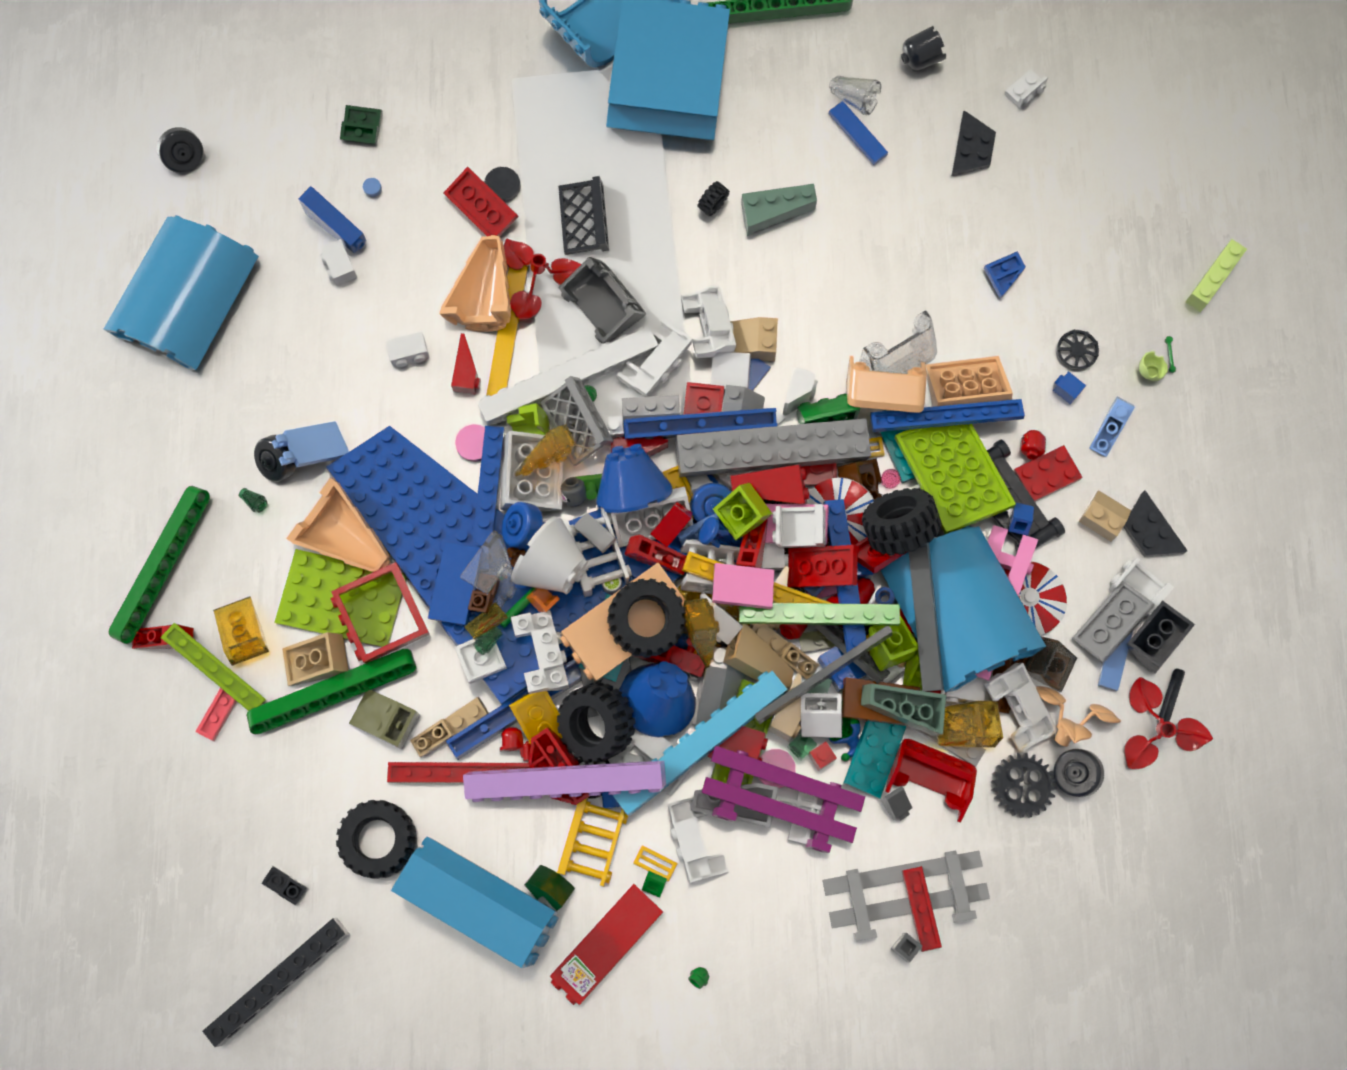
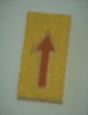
M494 603L488 613H481L464 627L477 642L508 617L499 605Z

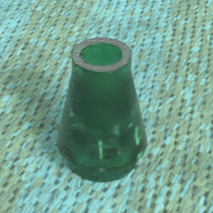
M247 488L241 489L238 494L239 498L253 512L260 513L267 506L268 501L265 499V496L250 491Z
M494 627L475 638L473 646L481 655H485L492 650L503 634L499 628Z

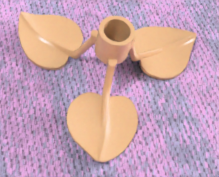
M1036 686L1039 696L1044 701L1060 707L1059 720L1056 726L1059 730L1054 740L1062 746H1069L1071 740L1075 744L1081 740L1090 739L1092 733L1083 725L1092 716H1097L1102 721L1109 723L1121 722L1108 708L1099 704H1091L1089 708L1092 712L1080 724H1076L1069 719L1063 718V703L1066 702V699L1059 692L1049 687Z

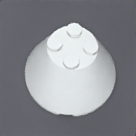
M552 517L534 534L527 544L530 548L525 556H519L514 566L511 581L518 585L568 594L573 587L572 584L575 581L578 583L584 575L582 571L587 566L588 561L585 560L560 517Z

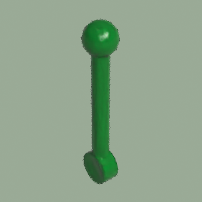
M1167 336L1165 343L1168 345L1169 372L1174 373L1176 372V367L1173 362L1171 346L1173 338Z

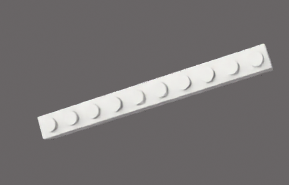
M649 326L645 328L640 327L634 333L624 334L611 343L606 342L596 350H588L578 358L572 357L560 366L554 365L544 373H536L531 379L518 381L513 387L502 388L495 395L484 396L477 402L487 426L496 425L507 420L506 416L519 414L518 407L535 403L540 405L542 400L565 384V379L569 376L580 378L585 385L625 367L628 361L634 363L650 356L658 346V343ZM566 389L563 394L569 392V389Z

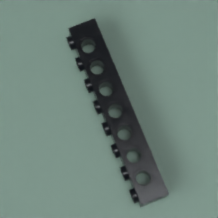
M332 918L202 1032L214 1047L222 1046L349 936L350 933L338 918Z

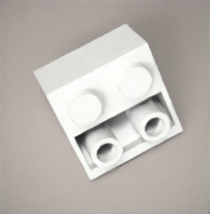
M806 693L801 696L802 737L842 738V694Z

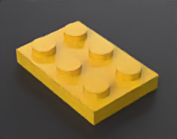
M547 691L528 694L509 705L529 743H531L532 737L547 727L562 738L557 728L559 727L557 715L560 714Z

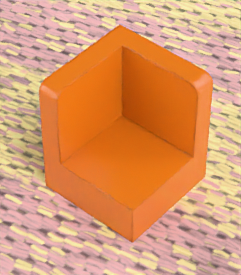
M536 588L526 597L539 612H547L560 599L558 596H553L547 589Z

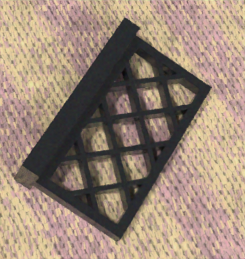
M600 176L592 177L593 180L558 186L565 255L599 249L602 252L609 251L604 186ZM591 186V191L587 196L580 193L584 187ZM572 190L574 193L567 199L564 197L563 191ZM577 195L584 199L579 206L572 202ZM587 202L592 204L593 207L588 213L582 210ZM569 205L576 208L571 216L565 213ZM579 211L585 215L580 223L574 220ZM589 218L594 221V225L590 230L583 226ZM571 221L577 225L572 233L567 230V226ZM581 228L587 232L582 240L575 236ZM590 235L596 240L594 245H587L584 242ZM572 238L579 242L575 248L568 249V243Z

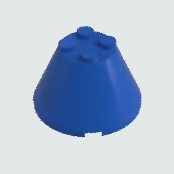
M634 444L628 448L617 446L612 448V453L606 456L596 503L599 509L601 507L604 508L605 512H631L647 508L648 503L657 500V503L665 500L670 496L673 489L669 480L645 452L641 444Z
M666 661L645 664L633 669L624 678L619 689L622 692L621 695L628 699L629 707H632L634 711L632 713V716L635 717L633 728L645 735L662 737L678 734L689 725L694 716L696 697L687 674L678 666Z

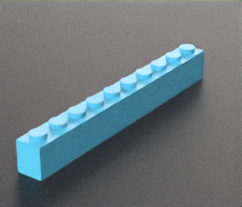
M766 671L757 678L759 681L756 684L747 685L742 690V695L738 698L734 696L729 699L724 709L721 710L719 708L710 715L712 717L706 723L705 721L700 722L695 726L696 731L691 735L685 734L679 739L680 743L677 746L668 747L663 752V757L659 760L657 758L652 760L664 761L666 786L661 791L711 753L715 746L721 745L753 720L757 712L788 692L787 688L773 671L770 673ZM646 789L641 790L640 793L630 794L628 791H621L620 794L613 796L626 814L631 816L660 792L650 793Z

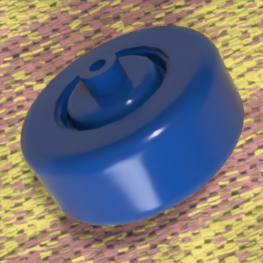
M707 483L700 486L693 493L690 500V511L694 520L699 522L715 514L713 508L732 491L719 483Z
M516 502L509 507L502 523L503 539L508 546L522 550L530 548L527 545L528 542L543 525L540 509L536 505L526 502Z

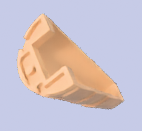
M499 236L482 237L466 261V266L455 281L439 313L454 325L460 323L465 325V329L472 331L493 332L505 328L506 324L510 322L511 305L506 273L508 268L503 241Z
M332 477L329 478L319 492L322 496L305 520L297 523L286 538L295 545L343 560L346 564L372 572L391 564L389 560L391 556L373 528L368 526L359 509L354 506L340 483Z

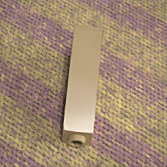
M741 624L743 628L727 645L723 662L756 681H759L757 678L764 672L770 673L773 671L784 686L789 689L793 681L794 670L747 624Z

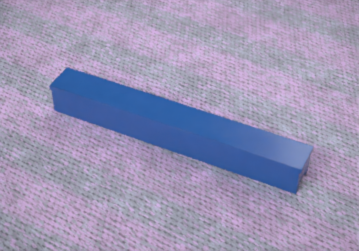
M776 408L625 419L623 420L625 439L776 427L778 426L776 420L777 410Z
M574 659L564 665L569 688L547 691L552 700L582 681L580 668H578L579 664ZM528 689L446 740L456 759H461L500 734L504 729L517 723L518 721L509 705L528 695Z

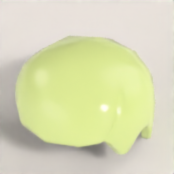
M1155 351L1145 353L1140 360L1139 371L1145 379L1159 381L1167 374L1168 365L1163 356H1156Z

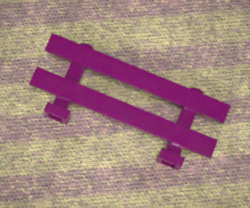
M715 746L710 762L731 769L727 783L709 777L705 778L701 793L721 799L720 806L714 808L712 816L729 822L736 821L738 813L733 812L736 804L815 831L813 839L807 840V848L822 853H830L832 845L828 844L829 836L853 843L857 827L834 820L837 806L840 805L862 812L866 796L842 789V785L830 782V784L748 757L749 754L744 751L737 750L736 753ZM744 773L823 799L820 815L741 789Z

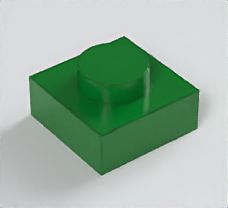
M648 871L641 890L660 898L667 878Z

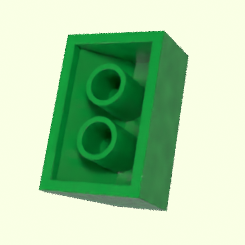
M840 394L833 399L822 398L815 403L804 402L797 407L796 414L799 424L855 420L860 412V407L849 405L847 403V394Z

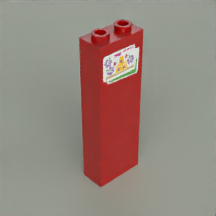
M633 884L550 975L553 979L550 983L557 990L562 988L567 993L565 997L573 1005L576 1003L580 1005L661 916L663 911Z

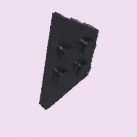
M966 111L962 113L951 176H957L958 173L965 171L969 173L976 169L989 168L991 164L996 132Z
M1144 490L1131 509L1128 520L1123 526L1144 557L1186 553L1188 550L1146 490Z

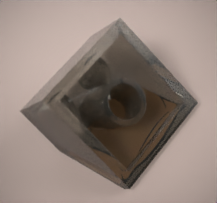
M1041 636L1046 647L1031 656L1025 668L1033 679L1062 692L1077 657L1059 640Z

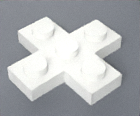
M798 791L797 800L778 795L776 798L777 801L820 815L822 806L816 805L817 797ZM791 823L788 840L806 844L811 830Z

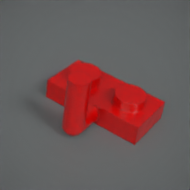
M688 638L687 650L674 646L669 663L678 666L683 671L702 677L709 659L694 653L697 640Z

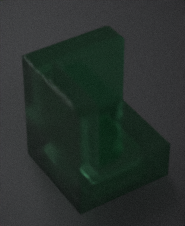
M800 733L787 748L802 761L817 746V743L811 737H802Z

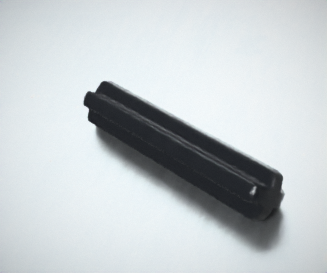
M1174 669L1159 717L1167 722H1170L1184 679L1185 671L1182 669Z

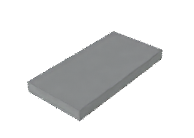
M1122 581L1077 631L1072 640L1104 663L1155 605L1133 587Z

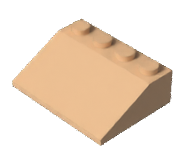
M999 356L925 365L932 407L1012 400L1013 392Z

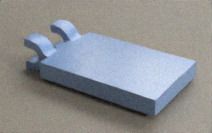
M336 421L285 430L283 434L276 435L277 440L272 441L274 449L288 446L289 451L283 452L284 457L279 458L282 466L295 463L296 467L336 460L349 452Z

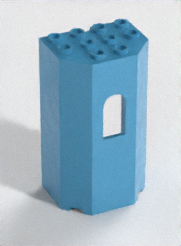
M426 836L422 841L424 847H419L413 852L391 891L518 967L525 968L534 965L539 957L538 949L546 945L550 937L547 934L550 928H554L559 919L556 916L558 912L436 840Z

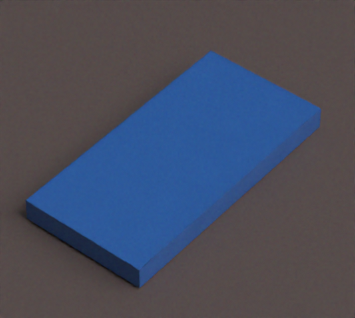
M445 542L428 619L467 626L470 614L468 606L472 590L475 591L484 552L483 548Z

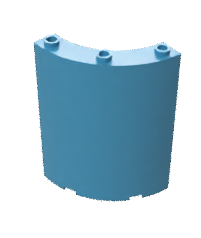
M178 215L167 217L103 330L118 339L133 342L134 339L138 340L140 345L155 352L156 350L166 352L167 358L189 370H196L259 256L254 253V249L250 246L241 245L217 232L214 227L208 224L204 226L183 219Z
M969 525L961 530L933 538L929 543L945 692L957 691L977 678L976 674L986 669L990 672L1005 664L1004 661L1010 658L1016 661L1031 657L1046 647L979 526L971 527ZM909 552L884 567L881 572L917 638Z

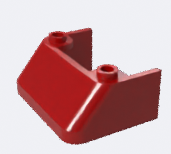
M904 739L890 771L885 792L889 793L892 785L898 787L906 786L908 781H911L945 795L947 806L953 810H959L957 822L961 823L973 799L977 769L972 764L915 740Z

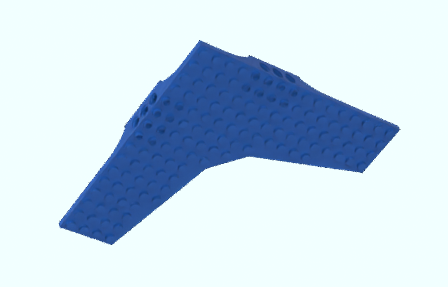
M389 425L326 466L332 477L340 483L354 506L359 509L369 527L373 528L428 609H430L445 542L472 547L477 493ZM707 475L710 481L719 483L713 475ZM496 508L490 572H479L476 583L477 587L480 574L501 578L496 596L488 613L470 610L467 626L438 622L456 646L492 632L507 669L485 677L483 681L500 704L503 705L527 688L524 673L539 670L532 635L516 638L512 621L503 628L498 623L499 619H497L488 626L489 630L476 633L482 621L484 623L497 613L502 617L532 588L518 585L511 581L514 567L510 563L511 558L507 557V549L510 546L506 544L502 535V523L505 515ZM601 509L588 513L594 519L602 517ZM582 516L568 521L569 524L575 525ZM611 524V527H612V529H613L615 538L617 539L616 533H615V529H614V525ZM576 533V536H574L575 542L589 541L581 533ZM676 536L668 547L681 553L682 546L678 536ZM654 539V540H653V541H656V542L662 544V543H661L660 541H658L657 539ZM612 545L604 553L596 547L583 550L582 555L587 561L612 553L614 550ZM627 546L619 547L624 563L629 565L632 576L629 577L630 582L652 567L624 555ZM617 559L588 568L589 570L586 571L587 577L594 578L619 570L620 566ZM664 570L673 583L687 574L685 572L684 575H679ZM620 577L621 580H622V588H623V587L626 586L627 584L625 583L624 578H623V577ZM576 581L572 584L573 587L568 594L548 590L553 596L560 598L549 609L556 632L561 633L562 630L604 601L608 593L604 591L602 583L595 585V588H592V596L588 597L584 596L580 582L577 583ZM530 603L519 615L531 613L532 615L541 612ZM563 643L559 644L560 651L564 650L567 662L563 663L564 665L574 659L571 655L574 652L569 646L566 648Z

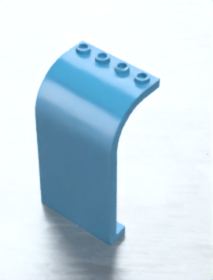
M539 0V12L542 17L550 23L553 29L562 36L565 42L573 48L588 66L600 67L614 59L622 0H578L561 12L555 11V7L550 8L547 0ZM673 0V2L680 3V0Z

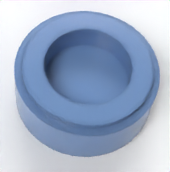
M368 178L363 183L364 193L369 197H376L382 191L381 184L376 178Z

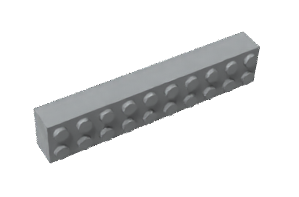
M866 419L677 435L675 439L679 478L768 470L793 465L813 466L866 461L871 456Z

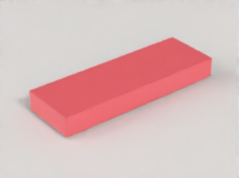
M220 688L195 732L215 741L237 701Z

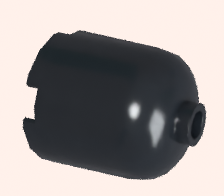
M934 26L909 37L903 43L901 59L904 64H908L913 70L918 71L946 59V53L943 54L941 49L944 47V43L939 32L933 31Z

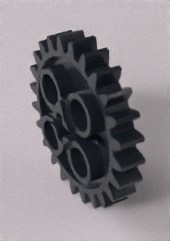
M1016 753L1015 759L1012 755H1009L1008 761L1005 759L1001 760L1003 766H996L999 773H992L996 780H992L991 783L996 785V787L991 789V791L998 794L994 799L1001 800L998 806H1006L1004 812L1011 809L1012 816L1019 812L1020 818H1023L1025 813L1030 818L1032 817V811L1036 816L1040 815L1039 809L1043 812L1047 809L1044 804L1051 805L1052 802L1049 798H1055L1051 791L1056 790L1057 787L1052 786L1051 783L1055 782L1056 779L1050 778V775L1054 772H1047L1046 769L1049 767V764L1041 765L1042 758L1035 761V754L1028 758V753H1024L1021 758V755ZM1023 768H1026L1025 777H1024ZM1011 769H1015L1018 772L1019 776L1017 779H1013L1010 776ZM1031 771L1038 774L1036 782L1030 778ZM1023 781L1028 786L1024 790L1023 786H1020V783ZM1010 789H1014L1017 792L1016 799H1012L1009 796ZM1030 791L1037 794L1035 802L1029 798ZM1022 795L1024 797V803L1021 802Z

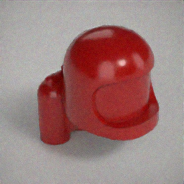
M516 727L504 729L501 733L502 747H500V752L520 751L523 761L528 762L531 744L529 741H526L524 744L522 731Z

